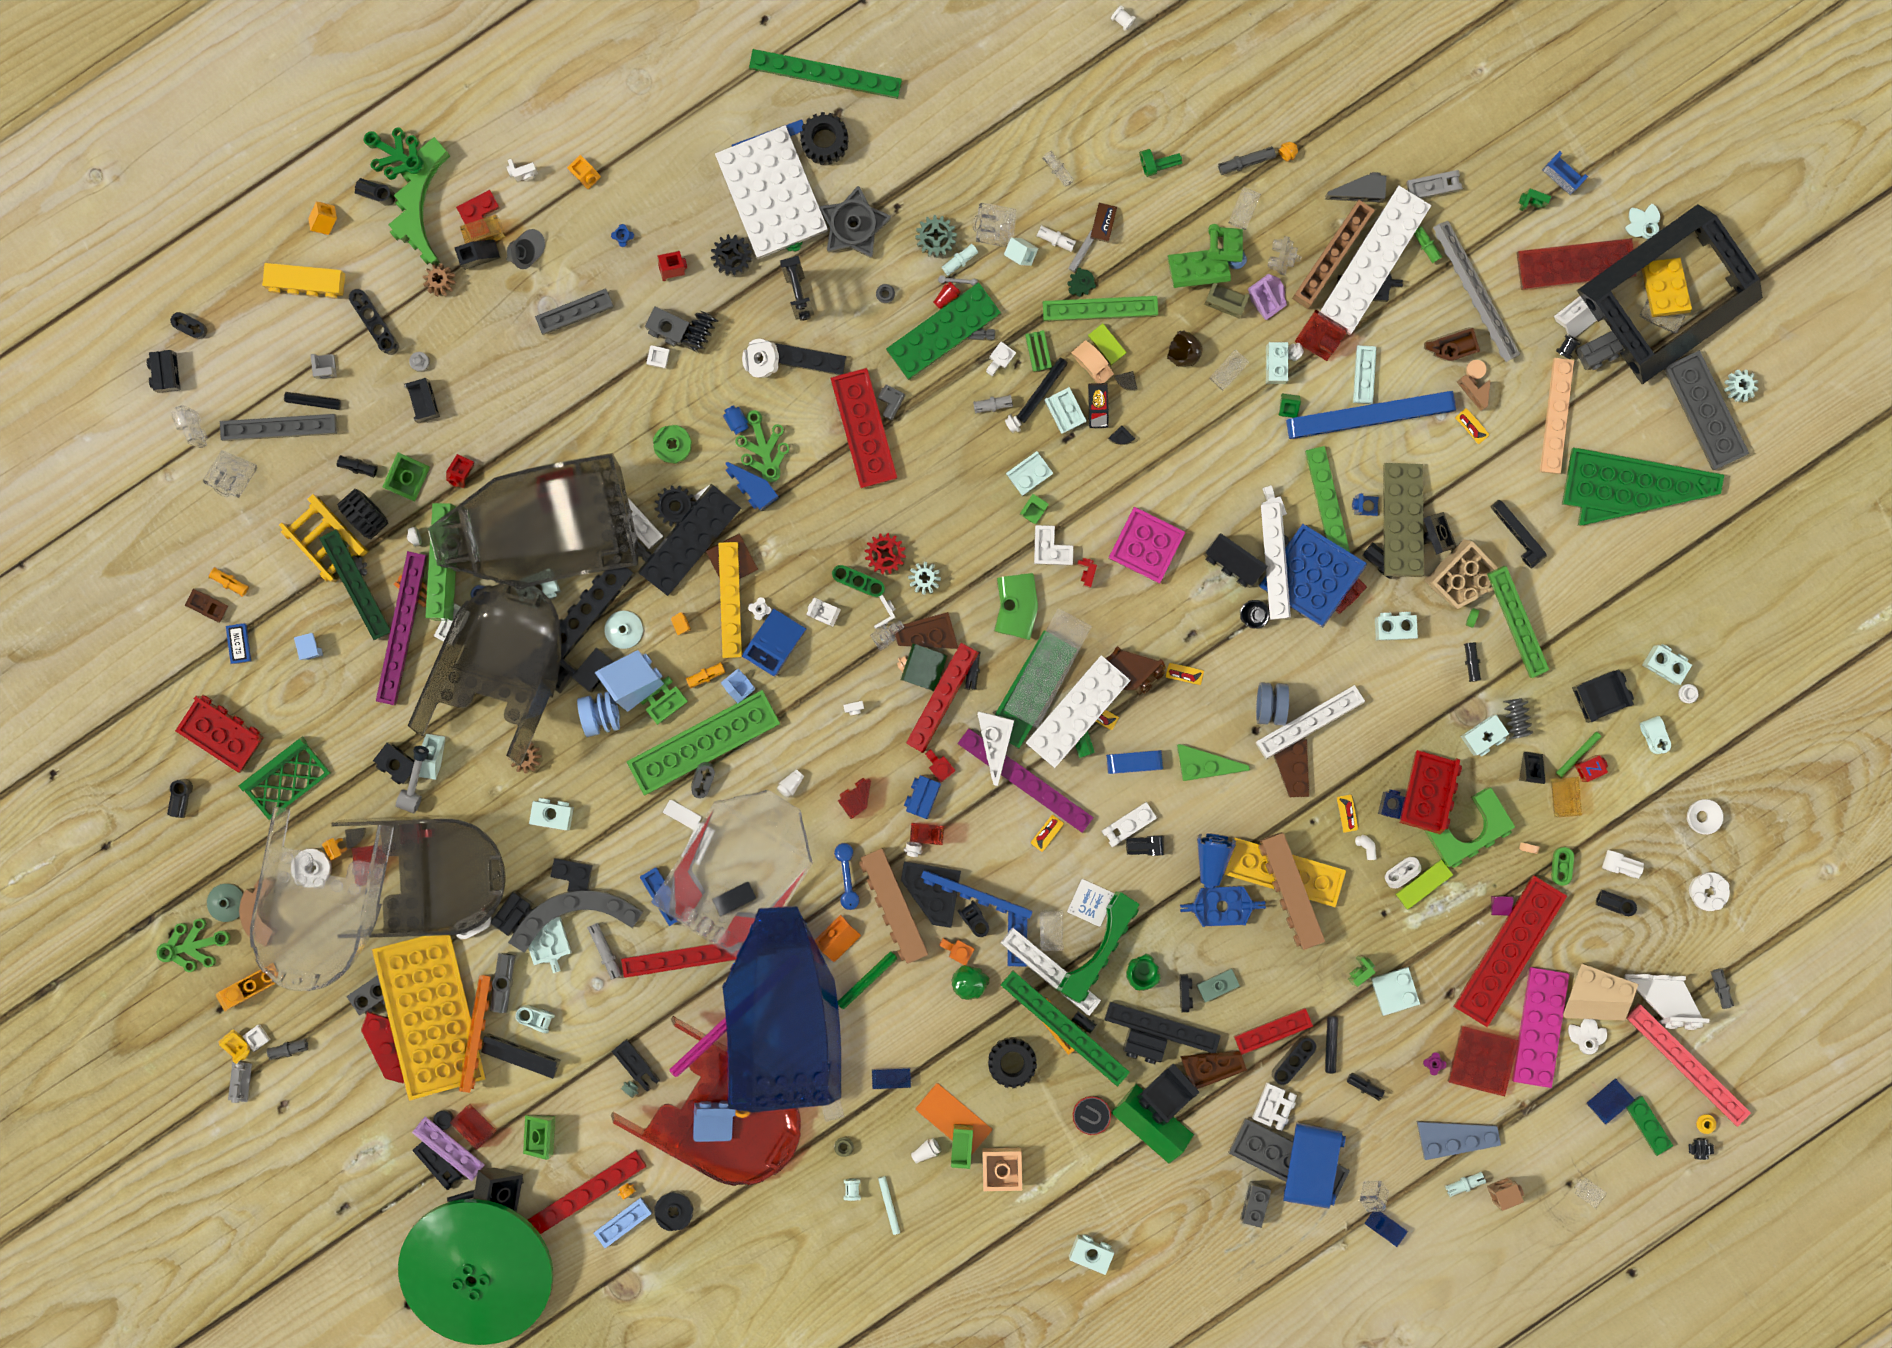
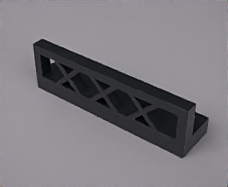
M492 1034L485 1035L483 1039L484 1045L481 1053L552 1079L555 1077L560 1059Z

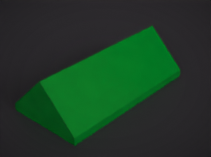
M1135 1084L1111 1111V1114L1170 1164L1184 1153L1194 1134L1174 1116L1164 1126L1156 1123L1152 1118L1153 1114L1139 1104L1137 1096L1143 1089Z

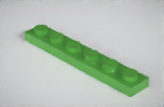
M1157 296L1042 302L1043 321L1158 316Z
M1325 446L1306 450L1305 454L1325 538L1350 552Z
M1502 566L1487 573L1529 677L1534 678L1548 671V665L1507 566Z

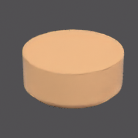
M1473 360L1466 366L1467 376H1471L1474 380L1480 379L1486 373V366L1480 360Z
M1520 842L1519 847L1521 851L1537 854L1540 848L1539 846Z

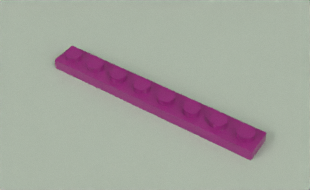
M407 551L376 702L390 705L397 704L428 555Z
M968 728L958 742V745L989 766L983 738ZM1005 755L1001 775L1081 833L1084 832L1094 817Z

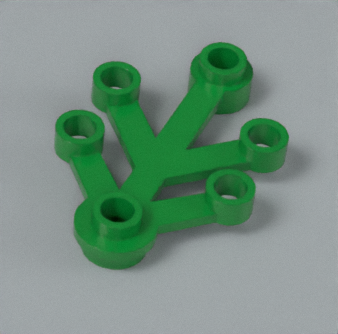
M397 127L392 131L395 148L382 142L380 136L374 131H369L365 134L363 140L369 148H379L391 155L381 159H373L370 166L374 171L380 172L384 166L401 161L404 164L394 168L391 166L387 167L384 171V175L389 180H394L400 173L408 171L410 174H417L423 169L424 161L417 155L416 148L419 145V140L414 135L406 138V144L409 146V156L404 154L403 146L405 132L401 128Z

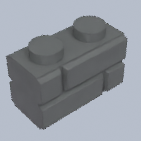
M1610 331L1577 348L1575 352L1581 360L1584 369L1591 368L1593 371L1603 366L1602 362L1608 359L1611 362L1620 357L1619 353L1623 351V347L1614 333Z

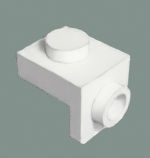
M508 160V173L517 182L523 179L524 181L531 180L535 177L534 175L538 174L533 162L516 168L513 160Z
M813 598L808 606L807 615L833 627L841 609Z

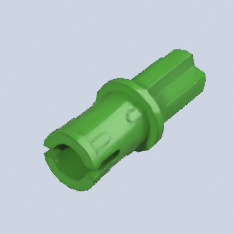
M1418 227L1414 235L1422 246L1421 250H1424L1433 264L1443 256L1433 243L1435 241L1430 240L1423 227Z

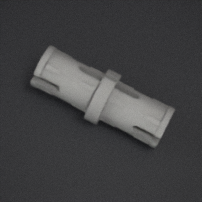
M1011 395L997 398L993 396L987 400L973 402L975 414L991 410L996 412V409L1013 407Z

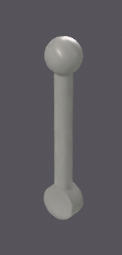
M943 275L938 278L941 284L950 281L967 283L974 286L978 283V280L975 278L972 280L945 278Z

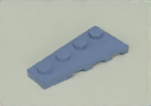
M1416 1121L1425 1160L1501 1146L1496 1125Z

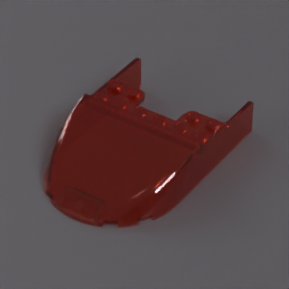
M672 1016L671 1021L674 1027L699 1041L706 1036L703 1032ZM718 1041L714 1042L689 1066L693 1073L700 1076V1079L681 1109L672 1104L662 1105L647 1128H642L615 1112L611 1114L613 1124L713 1180L732 1186L754 1185L763 1182L772 1175H776L793 1157L801 1136L800 1112L793 1096L786 1087L753 1061ZM739 1098H745L751 1102L752 1111L747 1117L733 1116L732 1139L730 1141H694V1103H700L701 1101H709L711 1103L730 1101L734 1104Z

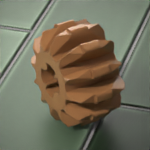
M440 263L438 268L435 264H432V271L428 268L426 269L428 275H423V279L427 281L423 285L424 287H429L427 291L430 294L434 292V295L438 297L441 292L446 296L447 289L451 292L453 291L450 285H455L456 282L452 280L455 274L450 273V267L444 268V265ZM438 277H441L442 279H440V280H441L442 282L438 284V283L436 282V280L438 281L437 278H438Z
M522 741V747L519 743H516L515 747L517 750L510 749L514 756H509L508 759L515 760L511 767L518 765L517 772L523 769V772L526 774L529 772V768L531 771L536 770L533 764L540 766L541 763L536 760V758H542V755H536L540 748L536 747L533 749V742H530L527 746V741ZM528 753L527 757L529 756V760L523 762L522 754Z

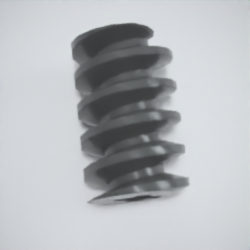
M1519 698L1503 701L1509 704L1504 710L1511 712L1505 716L1512 719L1507 725L1513 726L1512 729L1508 730V733L1514 734V736L1509 739L1527 737L1533 734L1532 730H1527V728L1532 726V723L1526 722L1531 716L1525 715L1530 708L1523 706L1528 703V700Z

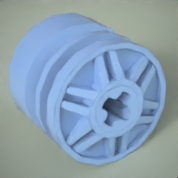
M608 691L605 692V700L601 693L597 694V703L594 702L592 696L577 699L579 717L586 737L599 735L600 725H603L606 732H610V723L614 731L620 730L618 705Z

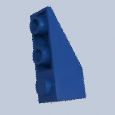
M729 462L725 463L728 467L726 472L732 479L736 477L739 482L737 487L743 494L747 492L751 498L748 501L754 509L759 508L762 511L779 498L767 480Z

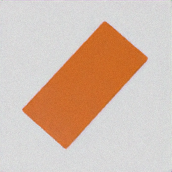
M938 1083L935 1084L916 1107V1111L952 1141L954 1124L973 1126L971 1155L992 1131L991 1127Z

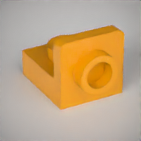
M581 155L567 167L586 189H589L601 178L593 166Z

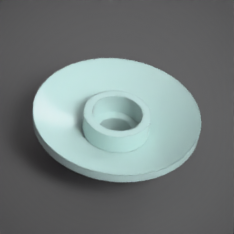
M629 611L615 612L608 618L605 624L607 640L610 644L620 649H628L635 646L643 634L641 620L637 615ZM621 626L626 627L624 633H621L619 630Z

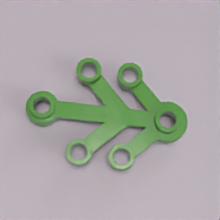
M752 410L747 414V421L753 426L759 446L747 441L746 437L742 435L738 436L735 442L738 447H744L761 456L764 464L753 460L750 454L742 455L741 462L745 466H751L761 471L763 479L767 480V482H775L780 477L779 465L785 454L789 452V446L787 443H780L778 445V453L773 462L771 461L770 453L779 436L783 435L784 429L779 424L774 425L772 428L773 433L766 444L760 425L762 415L760 412ZM754 414L758 416L756 421L751 420V416ZM777 427L782 429L779 434H776L774 431ZM740 438L745 439L743 445L738 444ZM782 445L787 446L785 452L780 451ZM750 457V462L744 463V458ZM769 469L774 470V474L772 476H769L767 474V471Z
M199 918L193 922V927L183 944L175 946L180 936L188 931L185 923H179L175 926L174 933L168 943L161 944L157 948L156 954L160 961H173L182 966L186 972L195 971L197 963L193 960H185L178 953L185 952L202 962L204 967L209 968L215 965V958L211 955L206 956L196 949L213 944L225 946L230 942V934L222 930L216 932L213 937L194 941L200 930L204 929L207 924L203 918ZM198 921L202 922L201 928L197 926ZM180 925L184 928L182 933L178 930ZM221 935H225L226 940L224 942L220 939ZM165 949L170 951L169 956L165 955ZM207 958L211 959V965L206 963ZM188 963L193 965L192 970L188 969Z

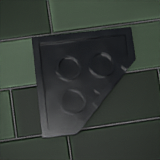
M904 861L901 881L931 924L952 928L957 891L953 890L952 893L942 890V886L936 883L934 886L923 883L924 879L921 876L923 870L959 883L961 871Z

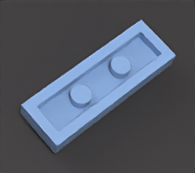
M640 1197L597 1229L594 1235L603 1247L607 1248L651 1215L652 1211L642 1197Z

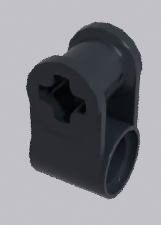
M974 900L962 910H957L975 936L984 937L988 934L989 924ZM972 909L974 910V911L971 912L970 914L966 915V913H968V912L971 911ZM978 923H983L986 926V931L982 934L977 933L975 930V926Z

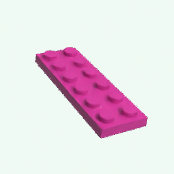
M1529 967L1512 1077L1513 1082L1552 1088L1569 973Z

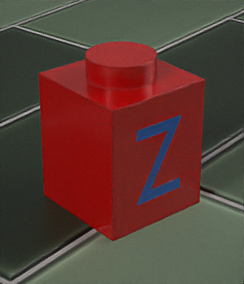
M1594 755L1575 764L1582 782H1589L1608 773L1606 769L1608 764L1604 757L1600 755Z

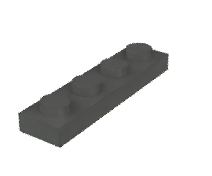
M605 288L539 314L535 318L542 335L611 309L614 306Z

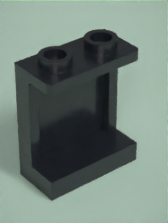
M1619 669L1572 687L1586 723L1599 720L1598 718L1634 705V696L1627 689L1625 684L1627 682L1626 677Z
M1173 1063L1148 1085L1137 1098L1139 1099V1104L1153 1114L1152 1118L1154 1121L1164 1126L1200 1092Z

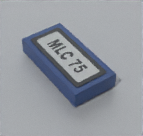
M247 624L226 626L230 663L251 662Z

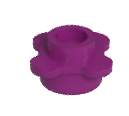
M1437 1052L1432 1053V1056L1423 1061V1065L1434 1076L1438 1074L1439 1070L1446 1068V1062L1441 1060L1440 1054Z

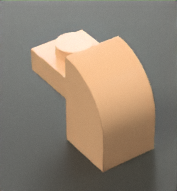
M1086 340L1071 352L1079 365L1088 371L1095 383H1105L1114 375L1106 359Z

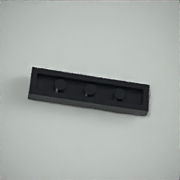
M775 343L779 353L778 364L835 375H842L844 373L846 356Z

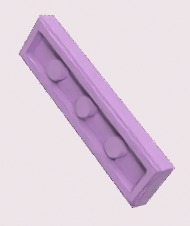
M424 1117L412 1132L470 1181H473L477 1176L478 1170L485 1166L427 1117Z

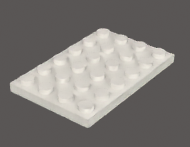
M786 126L715 153L757 259L828 231Z

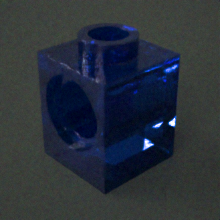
M1389 789V793L1383 792L1378 814L1400 819L1405 797L1400 796L1401 792ZM1391 798L1396 801V806L1393 809H1390L1387 805L1388 800Z

